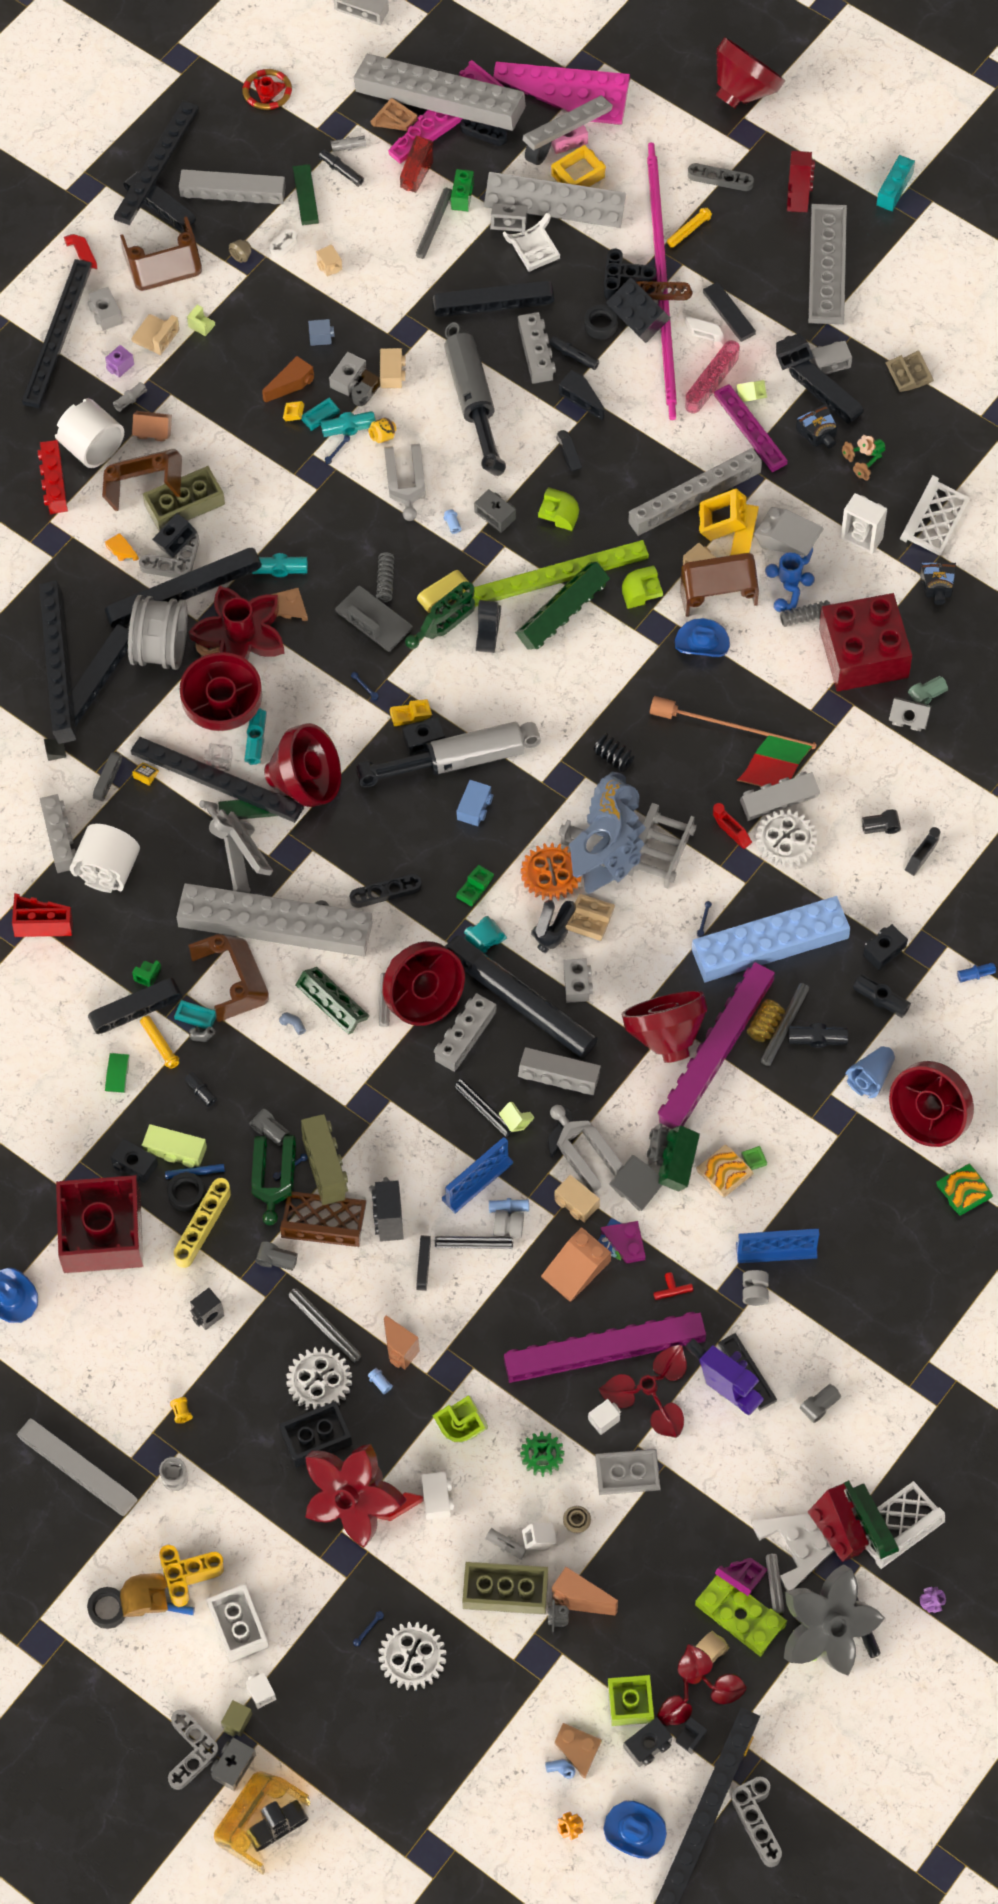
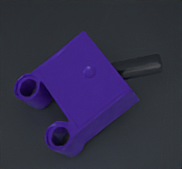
M691 1339L686 1344V1348L700 1361L706 1384L736 1405L742 1412L751 1415L764 1401L763 1397L753 1389L759 1380L751 1371L745 1369L748 1365L745 1360L737 1362L742 1357L740 1352L735 1351L729 1357L713 1345L706 1351L695 1339Z

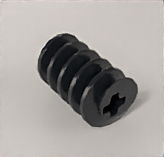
M605 733L597 740L593 750L597 755H601L602 759H607L609 764L612 763L620 772H624L632 764L635 756H630L632 752L630 749L624 752L626 749L625 745L618 748L620 745L619 741L613 744V737L607 740L609 734Z

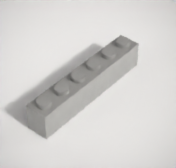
M181 170L179 182L180 197L217 199L221 201L283 204L286 189L285 177L196 170Z

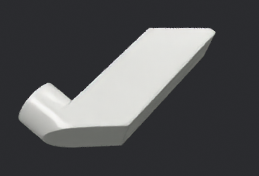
M688 316L685 317V324L692 335L713 340V344L717 348L724 347L726 339L717 324Z

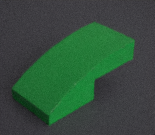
M478 865L468 876L467 882L457 892L456 898L472 907L483 894L494 874Z
M110 1053L105 1084L106 1092L125 1093L129 1054Z

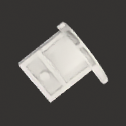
M546 213L542 220L525 232L517 234L503 232L506 241L513 245L529 272L560 259L558 250L545 231L551 217L549 213Z

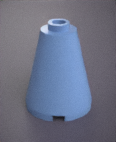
M881 1046L847 1070L846 1075H848L847 1083L852 1090L861 1096L865 1094L870 1099L875 1098L880 1093L895 1060L893 1050L889 1047Z

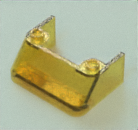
M263 1771L256 1772L251 1776L216 1828L214 1840L219 1847L263 1875L265 1873L264 1865L246 1853L251 1845V1838L243 1830L266 1794L271 1798L278 1799L288 1793L308 1807L311 1804L309 1795L281 1777Z

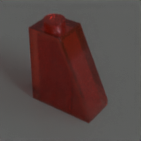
M416 135L400 175V188L414 193L418 191L433 163L431 140Z

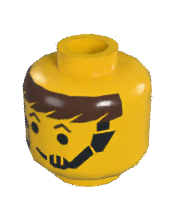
M386 417L373 421L368 430L370 438L377 443L391 440L395 436L396 425Z

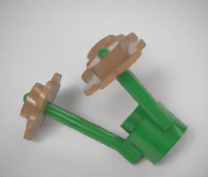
M863 435L862 439L858 440L859 447L853 448V445L846 441L843 445L842 453L850 462H853L854 452L856 451L874 456L867 464L857 462L853 467V471L859 478L868 480L871 474L868 468L877 459L882 457L881 453L885 451V444L881 439L874 440L872 436Z

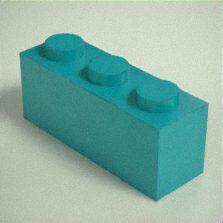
M902 155L898 156L878 192L877 206L893 212L914 173L915 160Z

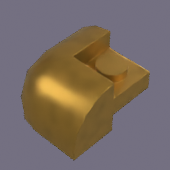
M161 1573L139 1574L125 1581L120 1591L123 1617L143 1616L145 1613H162L168 1610L165 1589L168 1586L165 1577Z

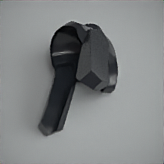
M553 900L544 902L538 924L531 930V935L539 943L537 948L541 952L547 953L549 949L556 948L566 938L568 934L566 925L576 911V904L573 901H565L562 904L551 926L549 925L555 904Z

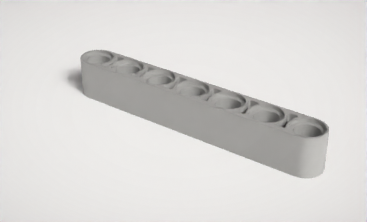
M30 1418L17 1433V1436L24 1443L120 1515L125 1516L137 1502V1498L33 1419Z

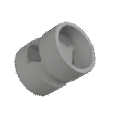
M496 1210L493 1235L505 1236L509 1233L510 1237L521 1238L524 1213L513 1211L509 1214L508 1211Z
M751 1270L743 1273V1287H745L743 1289V1303L760 1306L769 1302V1291L767 1289L769 1286V1275L767 1272Z
M169 1457L161 1463L159 1473L163 1485L171 1491L183 1489L188 1482V1473L184 1462L180 1458Z

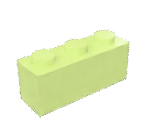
M149 1124L142 1143L143 1150L164 1158L171 1163L175 1161L183 1163V1165L190 1168L194 1166L200 1167L207 1148L205 1139Z

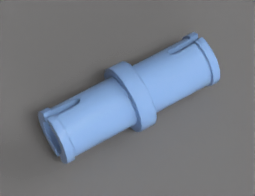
M507 1198V1200H489V1213L496 1212V1210L508 1211L509 1214L513 1211L529 1212V1199L511 1200V1198Z

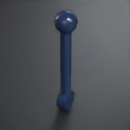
M345 435L343 441L333 453L325 457L326 464L332 463V458L346 442L350 441V436Z
M352 672L351 677L356 679L368 691L372 700H377L379 698L378 693L373 692L358 677L357 672Z
M706 901L704 904V915L700 929L697 930L699 938L704 936L703 929L709 908L712 906L710 901Z
M301 1154L300 1158L295 1161V1166L301 1161H306L308 1159L307 1154ZM281 1171L273 1174L274 1180L278 1181L281 1179Z
M378 1611L376 1613V1618L358 1638L353 1640L354 1646H360L361 1640L378 1620L384 1618L383 1612Z

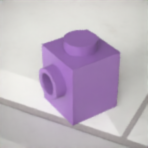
M121 345L105 357L107 370L119 378L134 365L133 354Z

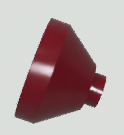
M726 37L723 38L717 47V84L721 88L716 95L734 108L738 106L740 101L748 103L777 93L786 81L763 62Z
M224 652L205 655L194 661L181 678L180 698L182 707L190 720L202 728L213 731H227L238 728L251 720L261 705L262 686L260 676L255 667L239 655Z
M306 723L292 727L284 733L270 762L265 766L264 775L271 787L277 788L304 806L314 807L329 803L336 797L341 784V765L335 745L328 734L321 727L312 723Z
M423 941L412 944L396 955L386 970L382 989L385 1003L392 1013L408 1024L424 1026L435 1023L445 1017L458 1003L465 983L464 968L460 959L440 943Z
M684 991L638 1003L623 1011L621 1015L625 1030L655 1054H662L664 1063H671L690 1056L688 1047L693 1045L708 1007L702 991Z
M934 1061L917 1062L900 1073L892 1083L889 1093V1105L892 1116L898 1127L915 1142L929 1147L946 1146L957 1140L969 1128L974 1114L973 1098L965 1081L950 1067Z

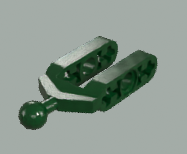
M467 581L462 582L434 604L421 627V631L416 635H409L406 638V646L409 649H416L419 646L420 640L424 637L434 639L437 636H444L472 614L475 610V601L473 599L475 594L474 585ZM450 600H456L453 605L448 604ZM453 613L458 614L457 618H450Z
M286 1135L283 1139L281 1188H264L267 1138L266 1136H255L252 1194L267 1204V1211L263 1214L262 1218L263 1222L269 1226L274 1225L278 1220L275 1204L292 1195L296 1156L295 1135Z

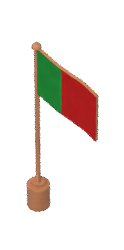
M654 696L650 708V714L672 719V716L676 717L677 713L768 736L757 749L746 771L737 779L740 782L762 787L770 783L772 786L779 784V780L787 777L790 780L811 748H816L815 742L812 744L678 710L679 706L675 705L676 701L657 696Z

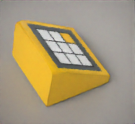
M141 763L132 772L133 778L150 786L159 770L148 764Z

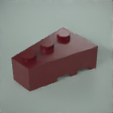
M791 151L787 211L808 212L809 191L813 190L815 159H812V152Z
M844 1483L828 1489L808 1510V1514L842 1562L858 1556L869 1545L859 1520L856 1521L851 1509L854 1508L852 1501L849 1502L844 1492L846 1486Z

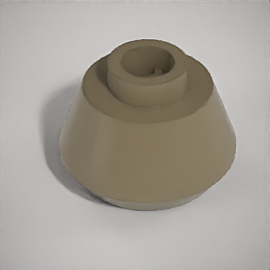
M237 240L229 244V252L238 262H247L251 254V245L246 240Z
M572 1506L563 1515L564 1526L573 1533L584 1532L591 1524V1515L582 1506Z

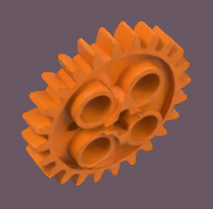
M544 843L543 849L536 846V852L530 850V856L525 855V861H522L521 880L525 881L524 887H529V893L535 891V897L542 895V900L546 896L549 897V900L556 897L558 901L560 900V895L567 898V892L573 894V888L578 889V883L581 882V877L576 878L573 876L571 852L568 853V847L561 849V844L557 848L554 847L553 843H551L550 847H547ZM547 858H549L551 862V868L554 874L556 886H554L552 882L551 871L549 870ZM560 860L562 863H555V861ZM542 864V865H544V866H543V867H537L536 865ZM560 877H566L567 879L561 880V879H559V878H560ZM541 881H548V883L542 884Z

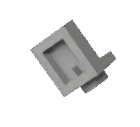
M567 820L565 825H561L559 830L561 844L568 846L585 830L571 826V821Z

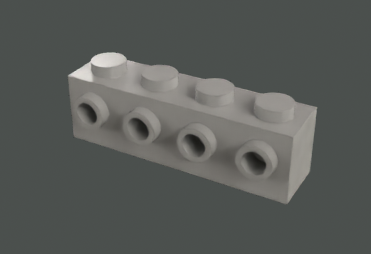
M539 312L518 316V327L532 384L553 380V373H556L555 363L550 360L552 358L551 348L547 347L549 340L547 333L543 331L545 329L544 319H540Z
M806 771L796 775V778L789 780V777L779 780V784L772 786L770 783L762 786L761 790L744 792L740 802L747 821L818 797L820 791L813 772L808 774Z
M58 794L40 798V803L57 873L70 871V865L76 852L75 849L70 847V844H73L71 832L67 833L66 830L70 826L67 816L63 817L62 813L66 811L64 801L59 800Z
M477 993L473 999L470 998L467 1001L464 1012L458 1014L455 1019V1025L446 1031L445 1039L442 1043H438L434 1049L435 1061L454 1072L496 1014V1004Z
M525 1047L519 1066L518 1077L578 1091L583 1094L594 1095L601 1066Z

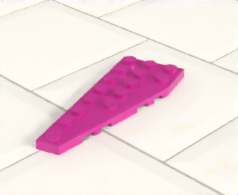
M496 62L493 78L499 83L523 91L524 94L532 95L540 101L568 112L602 95L613 105L612 111L590 122L623 124L630 74Z

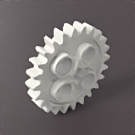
M790 809L787 814H784V811L781 810L780 815L774 811L773 817L766 815V821L761 820V826L757 828L756 845H758V852H762L763 858L768 856V862L774 860L775 866L779 862L782 863V868L785 867L786 863L792 868L793 862L799 866L800 860L806 862V856L811 857L812 851H815V845H817V832L814 831L815 826L810 825V819L804 821V814L798 817V811L794 815L791 814ZM789 825L791 828H785L784 826ZM769 836H776L777 838L772 839ZM782 849H788L789 851L784 852Z
M314 1347L313 1353H310L307 1349L305 1357L299 1354V1361L293 1359L295 1367L289 1366L291 1373L287 1374L289 1381L286 1383L287 1387H291L288 1390L289 1394H294L292 1397L293 1401L299 1399V1406L305 1403L306 1410H309L311 1406L315 1410L318 1407H323L335 1401L339 1406V1398L346 1400L344 1393H350V1389L347 1386H352V1381L349 1380L352 1378V1373L348 1372L350 1366L345 1365L346 1359L339 1360L340 1353L333 1356L332 1349L325 1353L324 1347L321 1349V1352H318L316 1347ZM320 1363L326 1364V1367L323 1369L316 1368ZM304 1375L310 1376V1379L307 1381L300 1380ZM332 1378L339 1380L336 1384L328 1382ZM316 1390L322 1391L320 1396H314L312 1393Z
M408 1622L407 1628L400 1624L399 1631L392 1628L393 1635L386 1634L388 1642L381 1641L382 1646L385 1648L379 1649V1653L384 1655L379 1657V1662L384 1663L380 1666L381 1670H387L384 1673L385 1678L392 1676L390 1679L391 1684L397 1680L398 1688L405 1684L406 1690H408L410 1685H413L416 1691L419 1684L424 1689L426 1681L432 1685V1677L439 1679L437 1671H444L443 1666L440 1664L446 1663V1659L442 1657L446 1655V1650H440L444 1647V1642L438 1643L441 1638L440 1635L433 1636L435 1633L434 1629L428 1632L426 1624L421 1629L419 1622L416 1623L415 1627H412L411 1623ZM405 1639L413 1641L410 1646H404L402 1642ZM421 1640L416 1649V1657L412 1658L409 1669L405 1673L404 1670L409 1663V1655L413 1654L417 1641ZM424 1647L432 1649L428 1655L422 1654L421 1650ZM396 1658L404 1659L401 1665H395L393 1661ZM415 1666H421L423 1671L416 1674L412 1669Z

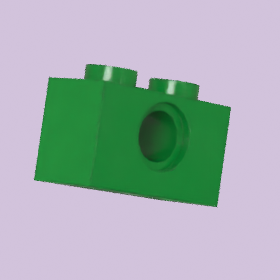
M456 170L451 194V210L469 211L474 187V171Z

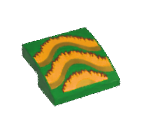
M970 1163L936 1182L937 1187L948 1198L950 1206L959 1215L966 1213L993 1197L986 1183Z

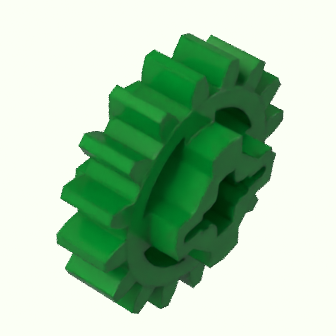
M541 1431L538 1437L533 1433V1439L526 1438L527 1445L522 1444L521 1446L523 1451L520 1452V1457L524 1458L522 1465L528 1464L526 1470L530 1471L533 1469L535 1476L538 1472H541L542 1477H544L545 1472L552 1475V1469L554 1468L558 1471V1464H563V1459L561 1458L564 1456V1451L561 1450L563 1444H557L558 1437L552 1439L551 1433L544 1436L543 1431ZM553 1449H555V1451H556V1457H555V1459L553 1458V1455L551 1454V1453L553 1452ZM530 1450H532V1453L534 1454L532 1456V1459L529 1458Z

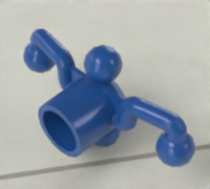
M813 547L809 554L803 558L796 553L789 552L781 556L779 568L775 564H769L765 568L767 577L775 578L778 576L787 591L793 592L790 604L783 598H779L774 602V609L777 612L786 611L787 609L791 611L792 608H796L800 596L799 581L804 586H811L815 582V577L812 573L805 572L802 574L804 565L810 562Z

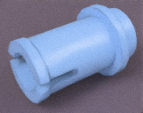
M452 509L447 510L443 518L447 521L450 532L456 534L462 530L457 519V512Z
M375 1368L368 1374L369 1381L373 1382L383 1395L392 1389L393 1385L382 1375L381 1370Z

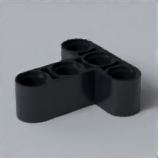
M613 248L608 251L604 279V296L606 299L609 300L630 278L634 281L656 282L655 267L623 263V253L620 249Z
M479 600L476 651L495 653L501 617V605H498V602Z
M294 1800L282 1808L277 1801H274L261 1810L263 1820L250 1827L245 1834L255 1851L258 1852L306 1823L309 1817L298 1800Z

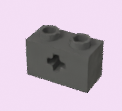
M490 489L474 502V512L501 533L516 519L515 507L511 503L505 502L498 493L492 492Z
M233 1738L231 1742H226L222 1749V1757L213 1763L210 1771H212L211 1775L215 1781L235 1791L254 1760L256 1752L253 1748ZM235 1760L236 1765L232 1764L229 1767L228 1762H233Z

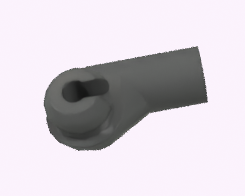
M194 1027L190 1029L189 1037L193 1041L207 1042L215 1034V1029L208 1027L204 1032H200L199 1028L195 1029Z

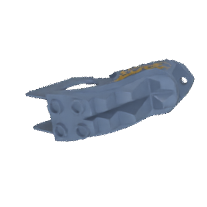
M611 772L601 779L594 790V796L591 798V806L589 807L590 814L587 815V822L590 826L568 845L571 851L573 876L578 878L583 875L585 892L588 894L613 880L619 883L633 866L639 864L642 855L639 851L644 846V843L639 836L646 827L638 820L639 817L634 813V810L639 807V794L633 786L626 784V777L618 772ZM596 833L604 837L590 852L587 850V841L593 834Z

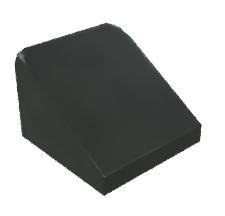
M44 739L48 761L66 758L64 743L58 744L55 739Z

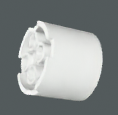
M86 398L79 405L75 406L73 404L65 411L58 421L57 426L59 429L55 435V438L86 467L95 468L109 460L118 450L124 437V428L94 400Z
M91 824L85 831L70 865V871L73 876H79L85 880V885L107 893H111L112 890L121 892L140 851V846L134 838L115 827L104 824Z

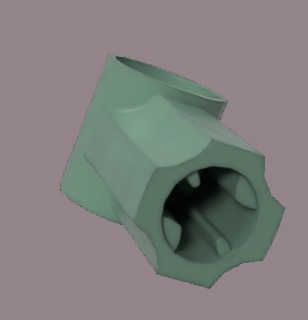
M938 676L924 684H915L909 689L908 694L914 702L927 705L931 702L932 698L948 691V686L945 679Z

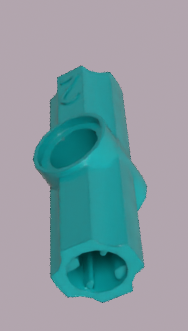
M373 411L355 415L351 412L341 414L339 418L321 421V428L324 437L338 434L352 436L358 430L368 429L371 423L376 420Z
M283 553L274 554L272 557H259L262 566L252 573L272 574L275 577H285L287 574L307 573L308 560L307 557H288Z
M261 708L249 720V727L247 729L244 761L250 765L261 763L267 712Z

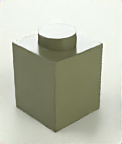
M232 1700L221 1721L222 1728H224L223 1731L231 1736L236 1734L241 1737L253 1715L252 1710Z

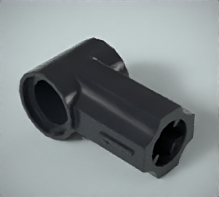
M894 809L886 810L881 815L862 817L861 820L864 834L884 831L886 834H894L901 830L898 812Z

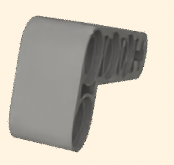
M756 1777L734 1789L732 1804L762 1862L768 1867H775L781 1860L782 1851L757 1804L768 1797L770 1782L765 1777ZM761 1784L765 1786L766 1791L759 1793L755 1790V1786ZM738 1794H744L747 1797V1800L745 1802H739L736 1799V1796ZM754 1813L757 1816V1820L749 1821L746 1815ZM764 1832L767 1835V1839L759 1840L756 1834ZM768 1845L770 1852L772 1854L776 1853L775 1859H773L772 1857H767L769 1852L767 1848Z

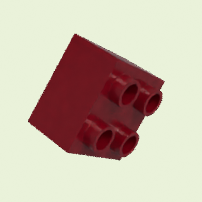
M894 593L822 606L819 631L836 691L909 678L912 652Z
M136 1175L56 1181L58 1257L64 1273L144 1267L141 1193Z

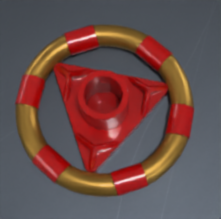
M262 69L252 73L244 81L242 88L243 96L247 103L254 108L272 110L281 107L289 100L292 93V84L289 78L281 71ZM266 75L276 76L284 83L274 82L271 77ZM252 81L261 103L253 99L249 94ZM286 86L284 96L278 101L269 103Z

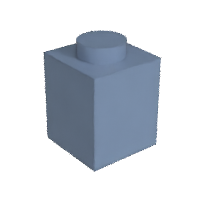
M330 319L308 321L310 346L332 344L331 337L335 336L334 326H330Z

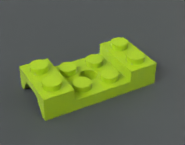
M718 1575L702 1592L695 1603V1606L760 1657L775 1636L787 1624V1620L773 1609H768L750 1594L747 1596ZM742 1609L746 1612L747 1616L744 1619H738L735 1616V1612Z

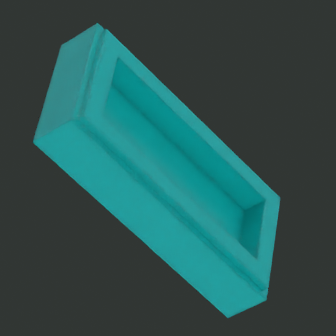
M328 398L302 414L301 420L312 431L321 425V421L330 420L338 415L340 409Z
M181 1000L174 1018L175 1020L207 1029L213 1026L216 1014L215 1010Z

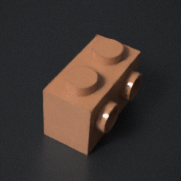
M136 411L133 414L132 435L137 436L138 439H148V437L155 438L156 441H165V439L171 436L172 415Z

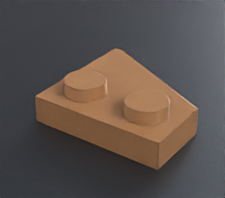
M391 98L370 122L375 127L408 131V128L418 120V116Z
M299 588L271 594L278 595L279 609L277 616L288 619L297 617L302 618V621L308 620Z
M563 1723L556 1737L555 1745L564 1753L567 1760L574 1765L580 1775L586 1778L602 1740Z

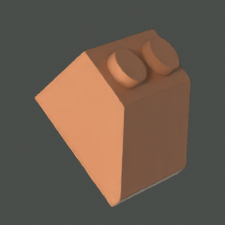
M386 1315L384 1317V1327L390 1362L395 1367H402L406 1370L420 1352L419 1339Z

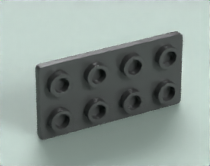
M361 586L352 591L335 608L338 614L388 652L413 629L410 623Z

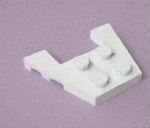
M809 1514L751 1522V1526L759 1541L779 1532L798 1568L780 1576V1581L786 1591L795 1589L834 1552V1549Z

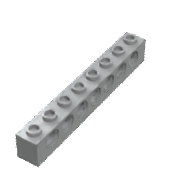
M751 448L630 510L629 524L639 536L699 505L700 502L715 497L761 473L762 460Z

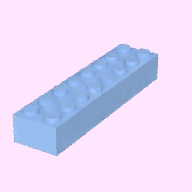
M834 896L693 939L692 952L705 983L744 971L748 967L751 968L754 962L764 965L848 939L850 926L838 897Z

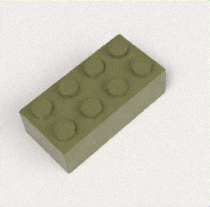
M209 466L181 477L180 497H176L166 484L143 493L144 505L158 531L176 513L188 521L225 505L224 493Z
M324 1114L302 1119V1141L322 1206L345 1200V1192H348V1178L346 1171H342L341 1166H343L341 1155H337V1142L335 1137L332 1138L330 1121H326Z
M465 1562L463 1609L546 1615L548 1567Z

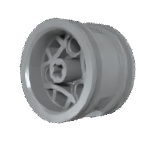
M138 595L136 597L131 613L128 636L130 664L136 665L139 663L140 666H145L147 663L162 664L163 668L169 669L170 666L174 670L180 668L185 650L188 625L186 600L177 602L176 599H170L169 602L154 600L153 596L145 598L144 595Z

